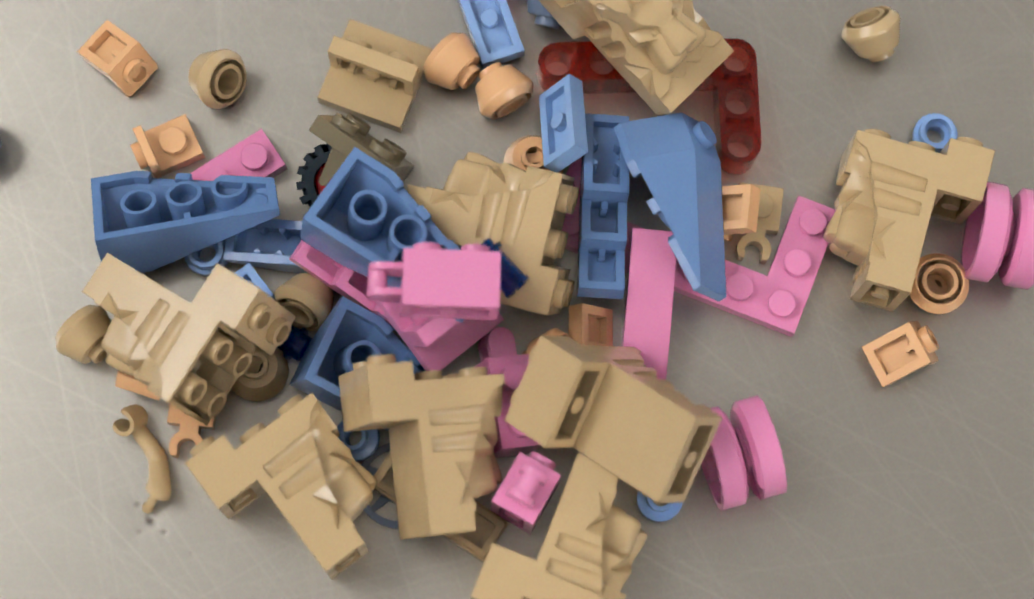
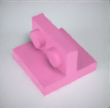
M375 301L425 371L444 369L504 320L499 312L496 320L464 319L462 323L451 318L400 317V302Z

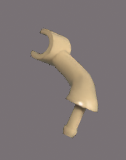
M135 404L121 409V413L129 420L123 418L116 420L113 423V430L116 434L124 437L132 434L148 460L149 478L145 488L150 496L142 505V511L149 514L154 510L158 500L166 501L171 497L170 470L164 449L146 426L148 423L146 410L142 406Z

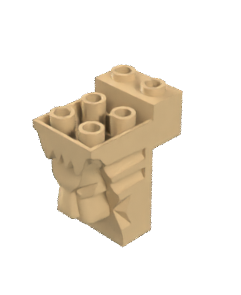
M538 0L572 39L586 35L656 115L672 113L734 52L719 32L711 30L704 18L694 10L692 0Z
M878 129L856 131L841 156L836 185L842 186L834 203L835 213L827 225L823 236L824 240L830 244L829 248L833 254L857 265L852 280L854 285L850 300L893 312L910 295L930 217L933 216L963 224L983 202L995 150L983 147V143L979 140L969 137H958L957 139L950 138L940 153L935 152L933 146L927 143L911 141L906 144L892 140L890 134Z
M468 152L464 159H459L455 162L443 189L408 184L407 192L419 206L423 205L431 214V220L448 240H452L455 244L461 246L467 244L486 245L490 248V251L501 252L504 260L500 272V304L546 316L560 314L563 306L569 307L575 281L568 279L570 269L554 266L553 264L555 258L561 259L566 248L568 232L562 231L566 213L573 214L577 204L579 188L573 187L574 177L532 166H527L525 171L512 164H500L482 154Z
M109 253L105 255L82 293L95 300L94 303L114 315L102 340V348L108 353L106 363L124 374L134 376L135 379L148 386L147 390L206 426L212 417L219 414L223 409L228 392L237 378L248 370L252 361V355L257 347L272 356L277 346L283 344L291 332V324L296 318L294 314L262 289L218 263L192 303Z
M540 335L537 344H535L529 354V363L522 380L511 396V405L504 421L544 448L574 447L658 504L684 502L723 417L704 404H694L684 394L676 391L673 384L668 380L657 379V371L654 368H647L645 366L641 351L635 347L581 345L568 336Z
M388 354L367 357V361L353 363L352 371L338 376L344 432L388 429L400 540L476 531L474 515L476 504L474 498L494 492L497 489V485L503 481L494 454V447L498 441L494 417L501 416L503 385L505 384L504 374L487 375V367L458 370L459 373L444 376L442 370L414 373L412 361L396 362V356Z
M313 393L304 399L299 394L288 400L278 409V413L281 416L266 427L263 423H259L250 428L240 437L239 440L242 445L236 449L232 447L223 434L217 440L213 436L204 439L190 451L192 458L185 462V465L216 507L228 519L267 492L331 580L369 552L358 534L353 521L371 503L373 499L372 492L377 486L376 479L368 470L355 461L350 449L338 438L340 434L336 425Z
M578 453L537 560L492 543L472 592L471 599H625L626 594L621 593L620 590L632 572V562L644 546L647 534L641 529V523L638 519L612 504L618 490L616 486L619 477L589 457Z

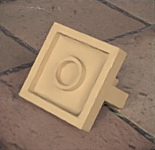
M349 19L342 38L334 36L327 51L330 68L318 94V103L347 114L351 113L358 118L401 133L424 77L423 66L432 48Z

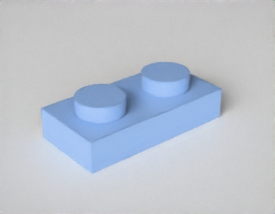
M458 0L472 42L480 57L482 70L496 62L504 63L524 56L525 50L506 0Z
M568 74L539 95L543 164L545 168L557 173L588 152L582 80L571 74Z

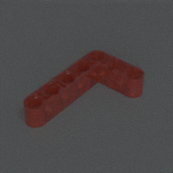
M725 38L724 40L734 50L728 58H736L741 61L744 69L737 72L731 71L723 62L694 91H713L714 129L717 139L715 148L721 162V168L729 174L739 175L751 169L761 149L757 57L754 48L745 40ZM591 41L555 42L544 47L539 54L537 80L545 91L568 74H571L582 80L583 94L637 93ZM595 61H605L610 64L613 70L608 74H598L592 70L590 65ZM551 62H561L569 70L563 75H553L548 72L546 66ZM729 100H739L745 105L747 112L734 114L728 110L725 103ZM732 142H740L747 147L749 155L742 158L736 157L731 154L727 145Z

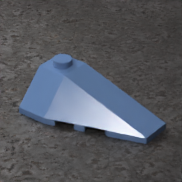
M682 112L619 123L614 127L625 162L633 178H638L642 175L653 197L646 202L653 215H659L663 223L671 229L673 235L668 238V244L693 291L720 302L726 298L721 162L714 146L717 143V139L713 130L706 122H699Z
M356 147L353 148L302 218L300 238L302 241L337 263L368 277L369 263L377 261L402 262L403 248H413L415 243L432 242L440 244L442 249L460 250L431 220L432 216L423 205L419 206L405 190L403 181L393 170ZM388 276L387 287L401 288L402 277ZM455 319L461 323L464 321V319Z
M131 171L91 178L94 236L101 262L105 255L109 253L140 273L156 270L280 215L276 184L273 177L220 175L214 181L193 180L191 173H177L175 179L152 178L151 171Z
M341 297L308 344L289 385L308 395L313 393L319 401L342 411L338 376L352 371L353 363L367 361V357L394 354L396 362L412 361L414 373L425 370L411 350L392 332L394 329L384 318L345 297Z

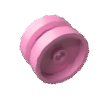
M987 182L983 202L966 219L961 248V265L965 269L966 279L988 282L998 272L1000 280L1005 286L1025 290L1033 286L1034 189L1022 188L1012 199L1007 185Z
M757 395L735 401L730 410V420L718 406L709 408L723 418L701 467L712 497L720 511L746 504L749 487L760 500L786 493L787 479L782 451L776 430L763 400Z

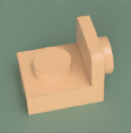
M108 20L77 51L88 64L109 78L127 97H131L158 68L157 63L137 40Z
M186 114L145 132L141 125L132 128L138 142L130 145L141 169L150 167L155 178H160L205 158Z
M753 184L722 186L724 242L732 241L733 234L757 232L760 188Z
M918 321L907 322L862 346L882 387H886L925 366L939 361L935 353L939 349V344L933 332L927 325L921 327Z

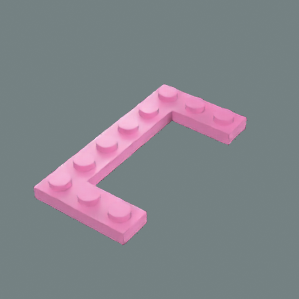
M582 157L570 164L566 174L575 178L573 187L579 188V194L573 214L566 213L562 231L568 232L565 249L577 254ZM798 195L767 276L725 260L726 298L720 302L693 291L677 259L674 291L792 337L797 329L827 249L828 242L824 240L823 236L827 225L835 213V209ZM627 222L626 273L629 271L632 228L645 229L630 222Z

